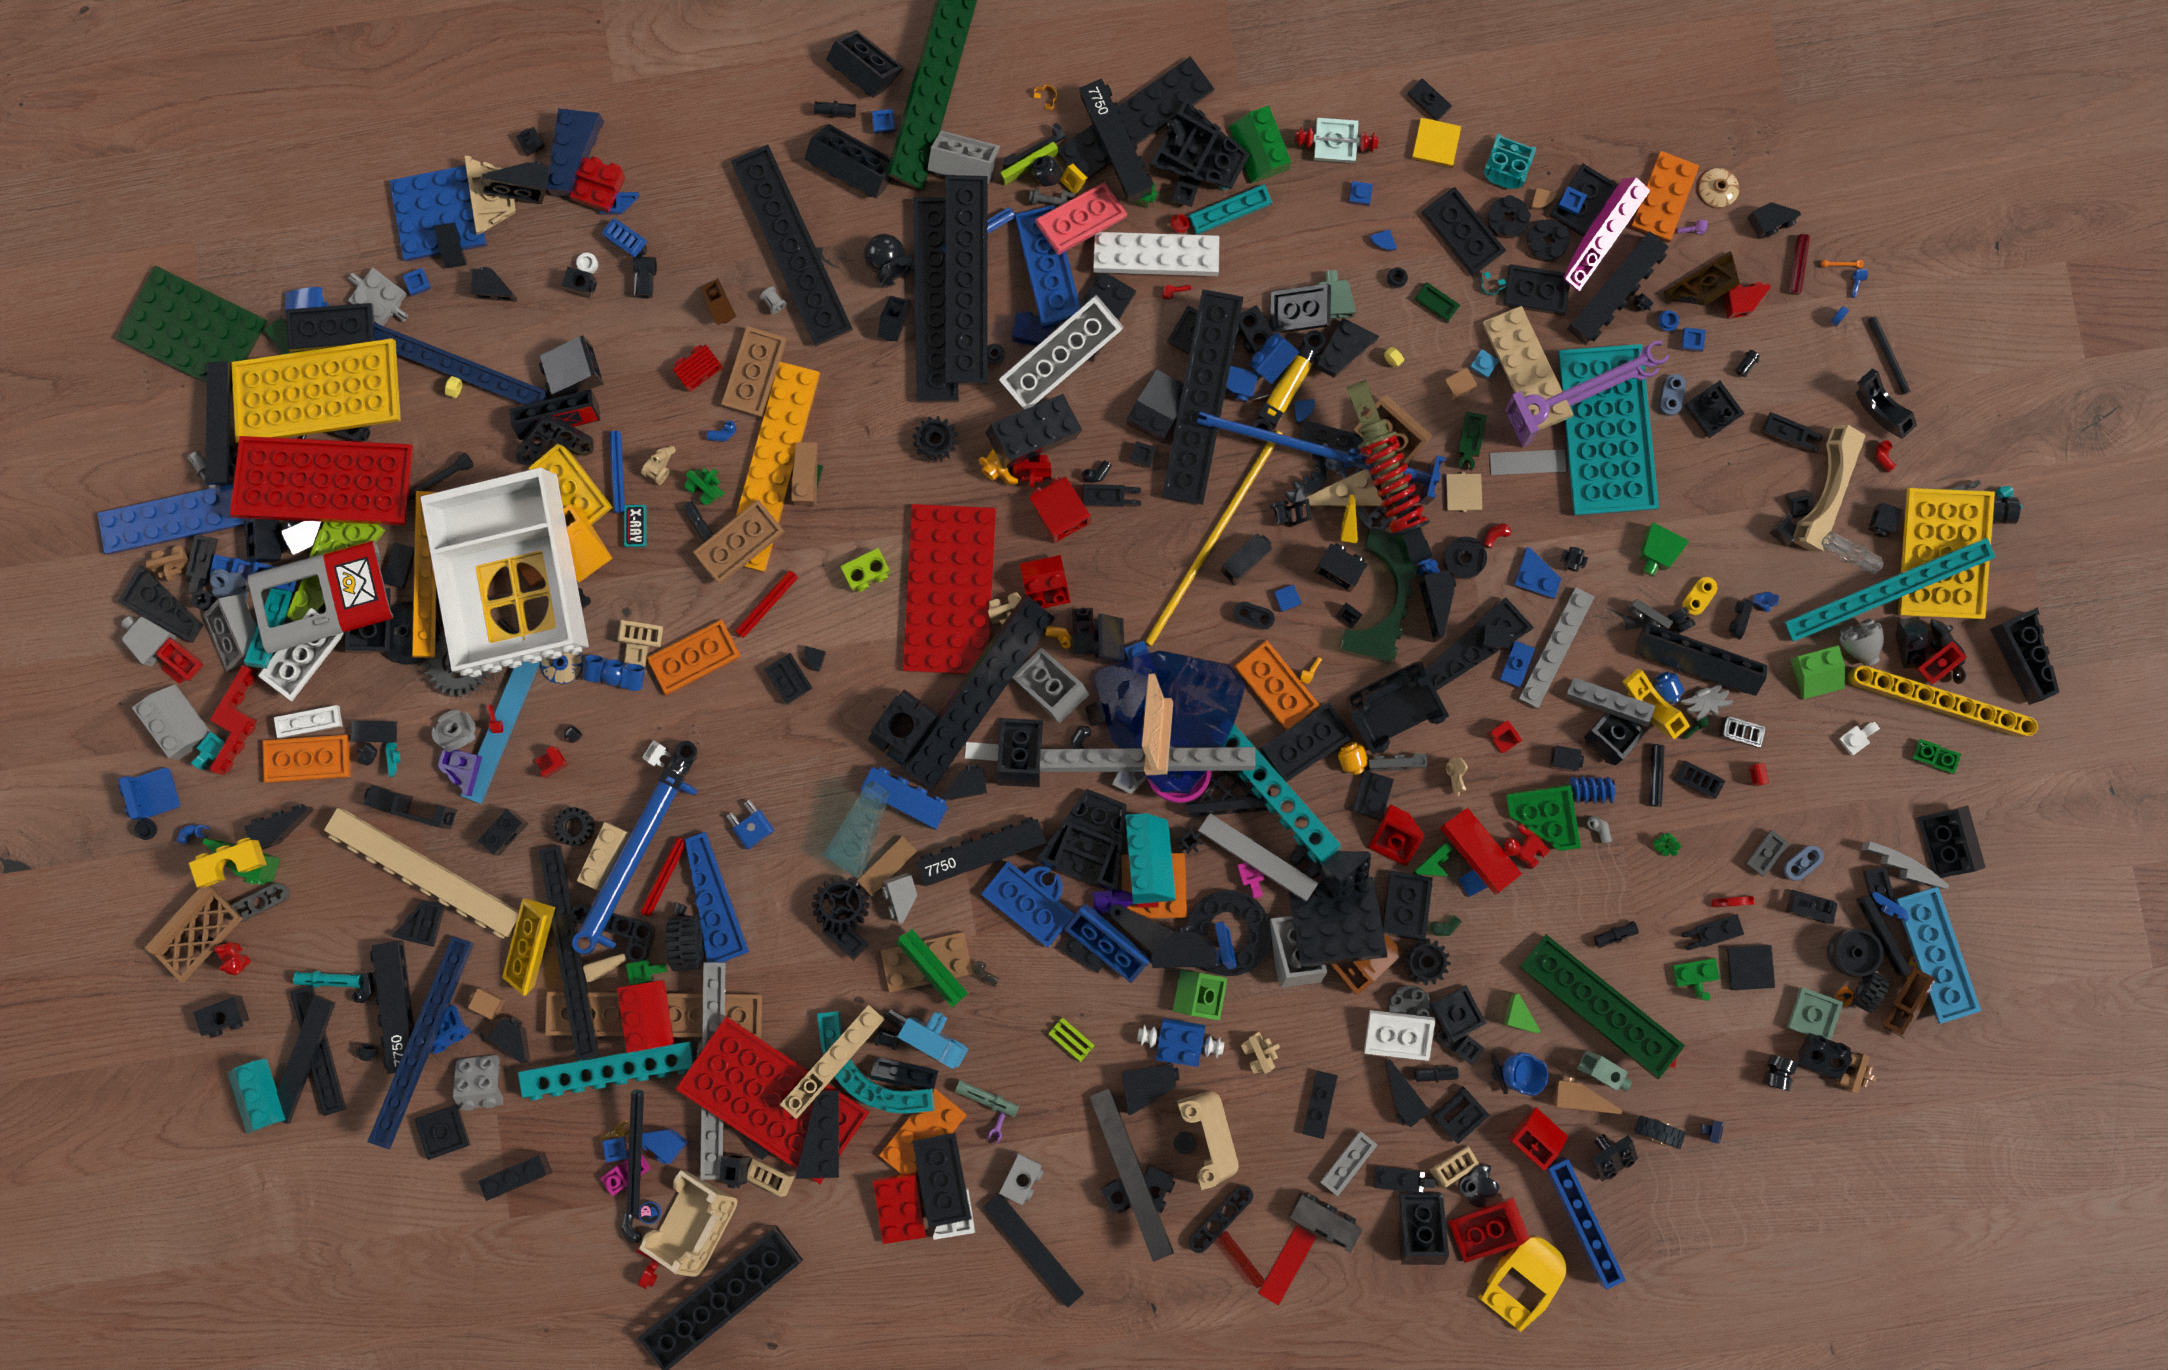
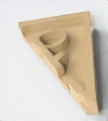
M1367 469L1306 497V499H1309L1311 507H1346L1350 494L1354 495L1356 507H1382V499L1377 495L1378 491Z

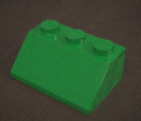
M1269 105L1249 112L1229 126L1233 140L1250 154L1244 164V168L1251 184L1290 169L1291 159Z

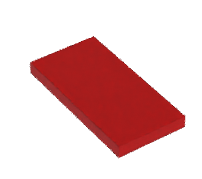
M1466 808L1440 827L1494 895H1497L1522 875L1520 870L1469 808Z

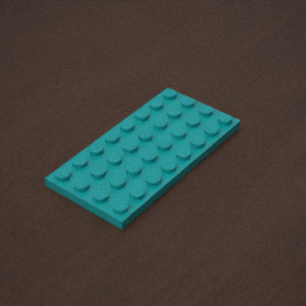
M1642 344L1559 350L1557 354L1562 391L1638 358L1643 349ZM1641 365V369L1645 372V366ZM1631 378L1570 406L1573 417L1564 420L1573 515L1583 516L1658 510L1659 501L1646 379L1638 380Z

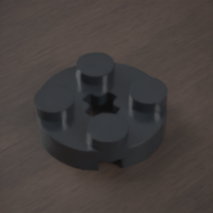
M1507 195L1492 204L1488 212V225L1490 230L1500 238H1516L1526 230L1531 214L1522 200L1512 195ZM1504 214H1512V218L1514 221L1511 222L1510 220H1508L1506 222L1504 220V218L1506 217Z
M1552 219L1538 221L1531 228L1527 236V246L1532 252L1531 254L1543 262H1551L1563 256L1570 243L1568 228ZM1550 236L1554 242L1546 245L1543 237Z
M1464 536L1457 538L1450 543L1444 553L1446 570H1450V574L1459 579L1476 577L1485 568L1487 563L1485 548L1477 539ZM1464 552L1468 553L1467 556L1471 557V561L1463 563L1460 556H1463Z

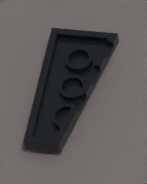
M139 565L118 600L119 603L191 643L195 641L204 626L198 618L141 565Z

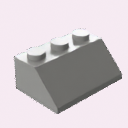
M941 130L931 147L928 170L933 171L937 175L988 176L989 184L1000 146Z
M242 594L219 598L202 616L225 670L229 672L245 665L244 660L257 624L252 619L248 603L244 600Z
M177 684L148 695L132 707L170 759L180 760L196 748L210 732V729Z

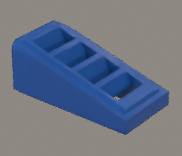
M615 218L610 221L602 232V235L607 240L634 258L648 242Z

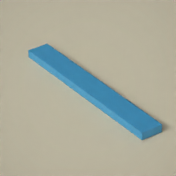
M529 661L523 662L521 667L513 668L495 712L496 721L502 720L504 731L503 733H493L488 728L478 752V756H482L472 796H466L461 793L462 797L480 804L483 803L541 662L530 664Z

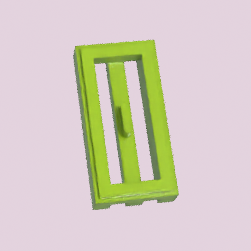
M1063 1017L1048 1033L1080 1062L1095 1046ZM1064 1024L1068 1029H1070L1075 1035H1077L1083 1042H1085L1088 1045L1087 1049H1085L1081 1044H1079L1060 1026ZM1058 1030L1083 1052L1081 1056L1058 1037L1055 1032Z

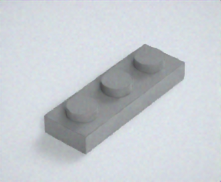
M1359 1131L1320 1183L1339 1196L1376 1148L1377 1144Z

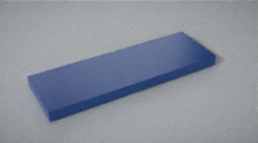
M1055 205L1014 214L1042 327L1065 322L1081 308L1067 252L1065 251L1057 255L1035 223L1037 218L1054 210Z

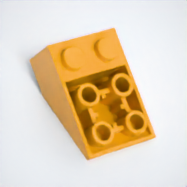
M569 504L563 509L576 580L580 583L613 558L581 507Z

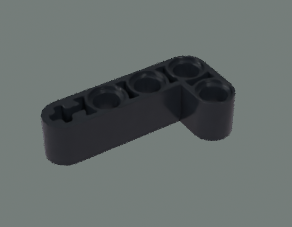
M579 904L573 907L571 911L573 921L583 924L586 917L579 915V911L584 910V913L588 914L592 906ZM613 912L603 930L630 938L626 949V956L632 962L645 961L648 958L656 932L655 927L649 922ZM622 920L628 923V929L625 932L619 929V923ZM642 926H646L649 930V934L645 938L641 937L639 933ZM637 946L642 949V956L638 959L633 955V950Z

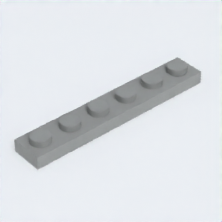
M1577 587L1574 588L1518 700L1536 709L1539 708L1594 596Z

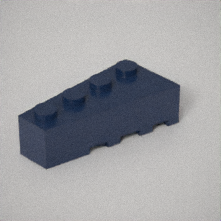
M558 108L547 190L552 196L570 198L569 196L578 179L576 173L584 157L590 158L589 155L593 145L596 144L599 130L605 122L600 113Z

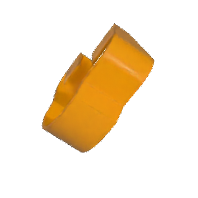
M1050 85L1036 87L1034 89V98H1041V93H1035L1037 90L1043 91L1045 88H1048L1055 92L1056 98L1053 99V106L1050 107V104H1045V110H1053L1054 102L1057 101L1056 90Z

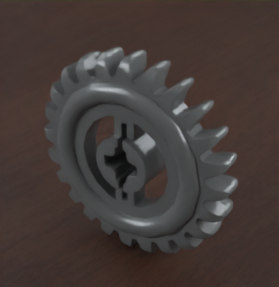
M438 634L440 641H435V657L425 658L429 660V663L423 664L424 667L430 668L424 674L426 676H433L428 682H437L434 689L442 688V694H446L449 691V696L451 697L456 692L459 697H462L464 691L467 695H471V688L478 691V684L484 686L483 678H490V675L484 671L482 676L478 677L466 675L461 678H453L456 672L451 670L449 655L446 657L448 654L446 637ZM445 657H446L445 663H446V666L448 667V669H447L446 671H445V667H444V659H445Z

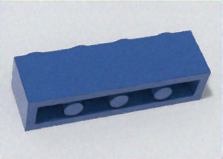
M881 766L878 769L872 767L860 790L938 830L949 809L945 805L947 801L936 795L934 799L927 796L928 791L919 786H916L915 789L908 786L909 781L900 776H897L896 779L889 776L890 771Z

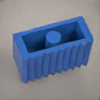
M1276 332L1275 335L1267 339L1266 345L1253 355L1252 361L1249 364L1272 384L1300 352Z

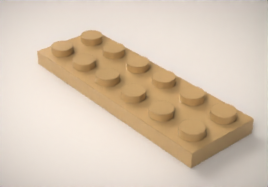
M1522 306L1483 321V327L1514 393L1521 391L1523 397L1536 394L1548 399L1563 392ZM1567 400L1549 407L1547 419L1537 425V427L1541 430L1573 417V412ZM1536 405L1528 406L1532 416L1539 413V408Z

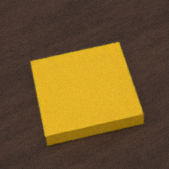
M1421 118L1412 159L1452 168L1461 126Z

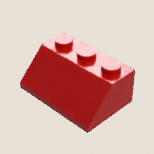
M665 980L617 988L627 1053L674 1044Z

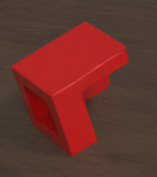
M1509 720L1504 721L1487 733L1501 753H1505L1523 741Z
M556 746L546 749L547 753L536 759V763L542 771L540 775L543 778H548L568 766L562 753Z

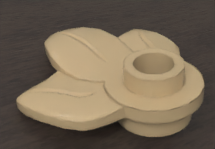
M1461 757L1450 759L1446 765L1447 774L1451 777L1453 791L1457 796L1460 795V792L1466 791L1462 776L1467 771L1468 766Z

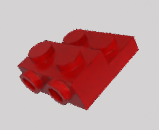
M592 156L590 159L584 157L576 173L578 179L569 197L572 201L609 213L625 181L623 170L615 163L606 165L597 157Z

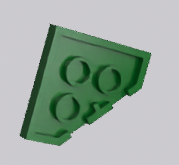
M1571 784L1506 794L1509 814L1513 819L1518 820L1559 851L1581 848Z

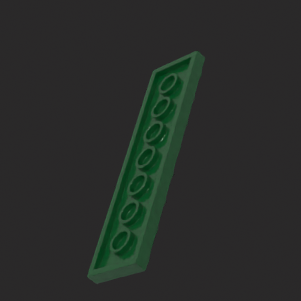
M1547 934L1519 967V969L1657 1080L1661 1078L1685 1047L1682 1042Z

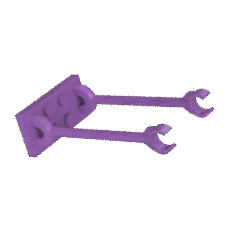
M1654 341L1641 350L1638 358L1548 399L1536 394L1523 397L1521 391L1513 394L1505 412L1522 448L1531 444L1535 435L1539 432L1537 425L1547 419L1549 407L1564 400H1567L1569 406H1572L1631 378L1644 380L1656 375L1659 368H1656L1653 373H1645L1641 369V365L1655 367L1662 365L1668 360L1669 355L1663 360H1655L1652 358L1653 354H1650V349L1653 346H1661L1663 341ZM1536 405L1539 408V413L1532 416L1528 406Z

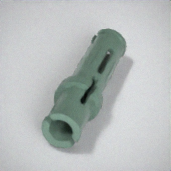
M962 1080L959 1081L955 1093L991 1107L994 1112L998 1110L1015 1118L1020 1106L1003 1099L1001 1095H993Z

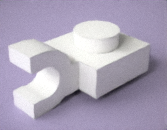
M1870 722L1861 730L1858 726H1854L1839 737L1838 740L1848 753L1853 756L1870 743L1867 737L1880 728L1876 722Z

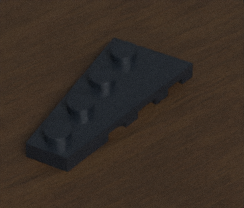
M839 1089L822 1090L814 1099L795 1179L839 1178Z

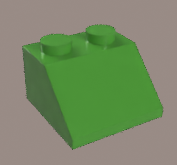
M1839 645L1790 659L1803 700L1844 689L1845 664Z
M1181 969L1173 1012L1220 1020L1228 978Z

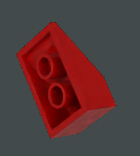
M1514 1197L1492 1203L1448 1221L1464 1263L1523 1245L1530 1239Z

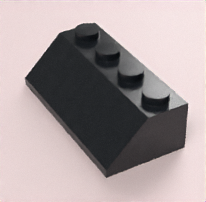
M831 124L825 126L810 139L804 159L813 166L827 171L831 176L845 181L851 187H856L867 196L877 198L885 191L892 177L886 175L891 157Z

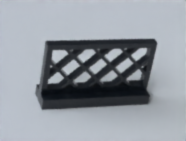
M1222 771L1223 774L1217 781L1210 777L1213 785L1207 793L1205 791L1202 793L1204 796L1200 801L1186 802L1187 818L1208 816L1210 813L1212 815L1269 811L1265 806L1267 802L1264 798L1258 799L1251 791L1253 786L1248 789L1240 782V777L1236 779L1228 771ZM1262 773L1259 778L1255 775L1254 779L1261 781L1263 776L1265 778V774ZM1225 775L1235 782L1228 791L1219 784ZM1237 784L1246 791L1240 798H1236L1230 793ZM1216 786L1225 793L1221 799L1217 800L1209 795Z

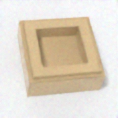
M626 644L624 665L630 663L646 667L649 646Z

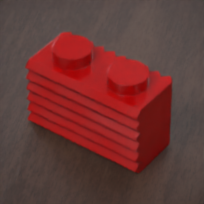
M706 344L695 347L689 357L686 359L685 357L680 358L675 362V367L672 368L689 392H692L696 387L723 369L721 363Z

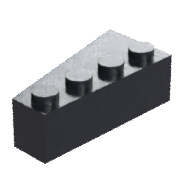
M2038 607L1990 629L2029 705L2041 702L2060 693L2053 665H2050L2048 658L2050 652L2048 646H2045L2042 635L2044 634L2043 625L2039 623L2038 615L2040 614Z

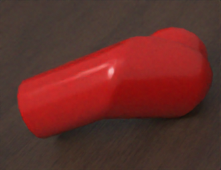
M1505 523L1489 528L1482 545L1492 549L1496 538L1510 536L1511 528Z

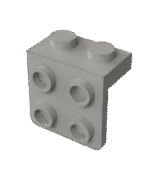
M497 1055L464 1058L456 1061L453 1099L460 1110L470 1111L474 1108H493L503 1105V1096L498 1088L500 1059Z

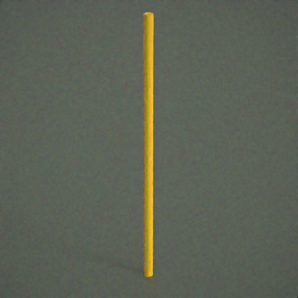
M1278 430L1274 431V433L1282 434ZM1267 442L1145 640V643L1152 646L1274 449L1275 443Z

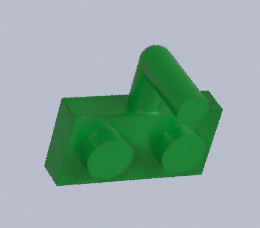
M1716 958L1672 965L1676 987L1694 984L1698 1000L1708 1001L1711 998L1708 992H1704L1703 982L1720 980Z

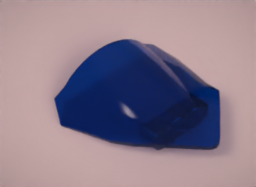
M1161 650L1103 668L1095 674V684L1100 702H1102L1112 741L1119 749L1142 748L1149 674L1156 675L1164 698H1172L1173 701L1170 748H1223L1236 721L1246 689V685L1229 664ZM1141 771L1161 792L1190 794L1196 784L1207 773V771H1167V774L1146 775L1145 771Z

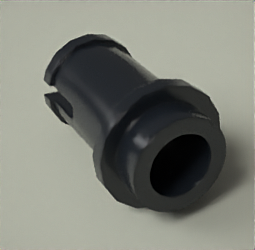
M1751 349L1744 353L1745 357L1735 369L1738 375L1742 371L1741 376L1745 378L1755 363L1760 361V355Z

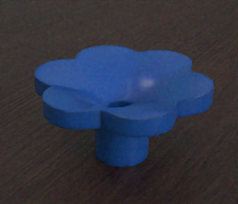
M1771 592L1754 595L1753 605L1762 608L1763 612L1771 611V606L1778 604L1779 595Z

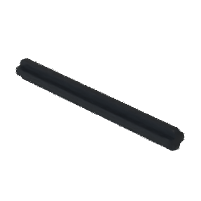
M633 1090L630 1103L626 1213L632 1216H636L639 1213L643 1090Z

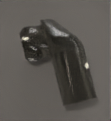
M976 961L975 966H972L973 974L981 981L995 987L999 977L985 971L986 964L984 962Z

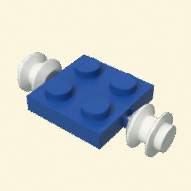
M1163 1018L1160 1034L1157 1035L1155 1026L1151 1030H1147L1144 1025L1143 1029L1139 1028L1137 1041L1141 1042V1046L1145 1042L1149 1043L1150 1048H1152L1157 1040V1061L1198 1067L1201 1050L1204 1049L1206 1057L1213 1053L1217 1059L1218 1054L1222 1055L1224 1049V1042H1220L1221 1037L1214 1041L1209 1036L1206 1041H1203L1205 1025Z

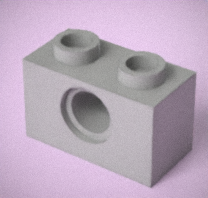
M1019 1152L999 1194L1023 1205L1024 1201L1029 1202L1034 1192L1031 1187L1034 1181L1039 1182L1044 1172L1041 1169L1042 1163ZM1018 1175H1027L1029 1182L1026 1185H1020L1017 1182Z

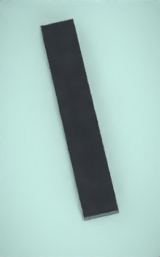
M229 361L207 362L205 484L207 485L229 484L231 363Z
M307 986L290 992L300 1030L313 996L316 995L313 986ZM325 1031L311 1067L323 1116L347 1109Z
M319 995L313 996L277 1091L285 1121L282 1122L285 1124L291 1123L336 1004Z
M998 1193L983 1206L1067 1308L1084 1294L1080 1286L1003 1195Z

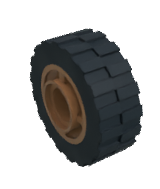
M1639 1115L1634 1129L1635 1133L1647 1137L1650 1141L1681 1149L1686 1132L1673 1127L1669 1123Z

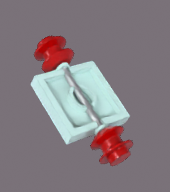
M1317 118L1316 134L1313 136L1311 127H1309L1308 131H1303L1302 127H1300L1299 131H1295L1294 143H1298V148H1300L1301 144H1306L1307 148H1309L1312 143H1315V161L1355 163L1357 146H1359L1362 152L1365 149H1370L1371 153H1373V150L1378 148V137L1375 136V132L1371 136H1367L1365 131L1358 137L1359 121Z

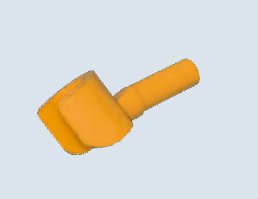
M1317 657L1310 671H1302L1300 676L1301 682L1307 684L1311 682L1315 670L1322 661L1320 657Z

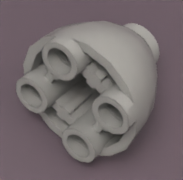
M1866 619L1861 622V625L1855 627L1848 626L1840 630V642L1851 656L1862 661L1864 666H1870L1880 661L1879 654L1884 641L1883 629L1880 623L1874 622L1873 619Z

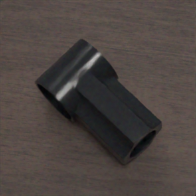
M633 257V274L635 275L634 296L637 298H653L654 276L657 273L656 257Z

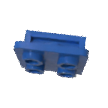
M162 768L138 777L125 776L119 779V792L125 799V812L131 820L150 818L177 809L181 805L169 768Z

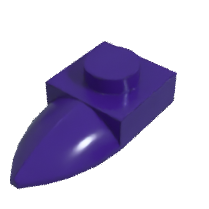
M1123 890L1092 893L1094 910L1098 914L1110 912L1111 908L1115 905L1128 907L1133 903L1132 894Z

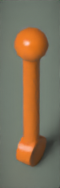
M1822 260L1821 266L1823 268L1828 266H1855L1857 269H1860L1864 266V262L1862 260L1856 262H1829L1828 260Z

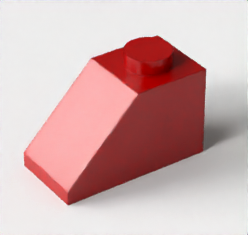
M1952 641L1921 665L1917 672L1930 686H1933L1965 660L1967 656Z

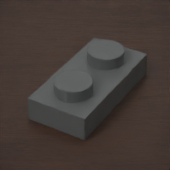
M1638 599L1632 601L1628 607L1634 617L1640 620L1645 619L1652 625L1669 629L1673 621Z
M1769 830L1745 865L1761 877H1765L1789 842L1773 830Z

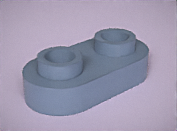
M1679 374L1670 375L1663 384L1659 409L1666 416H1674L1682 408L1686 381ZM1673 381L1678 382L1679 387H1674ZM1668 402H1674L1675 406L1670 407Z
M1817 846L1804 847L1785 863L1783 868L1785 876L1793 881L1803 879L1823 862L1824 855L1822 850ZM1808 853L1813 854L1811 861L1807 857ZM1792 866H1795L1797 868V872L1795 874L1791 872Z

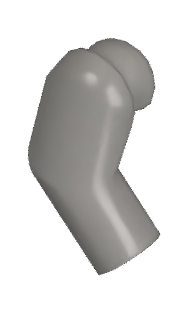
M1597 816L1590 817L1587 820V827L1599 833L1601 843L1612 842L1608 823Z

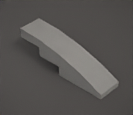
M1871 841L1863 842L1861 851L1882 856L1880 864L1899 869L1900 879L1929 887L1948 889L1949 885L1914 859Z

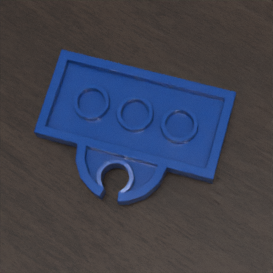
M1008 861L981 895L1049 948L1075 915L1058 901L1062 895L1063 885L1061 878L1057 874L1054 877L1053 884L1047 886L1043 884L1042 877L1044 874L1049 873L1051 868L1038 866L1024 874Z

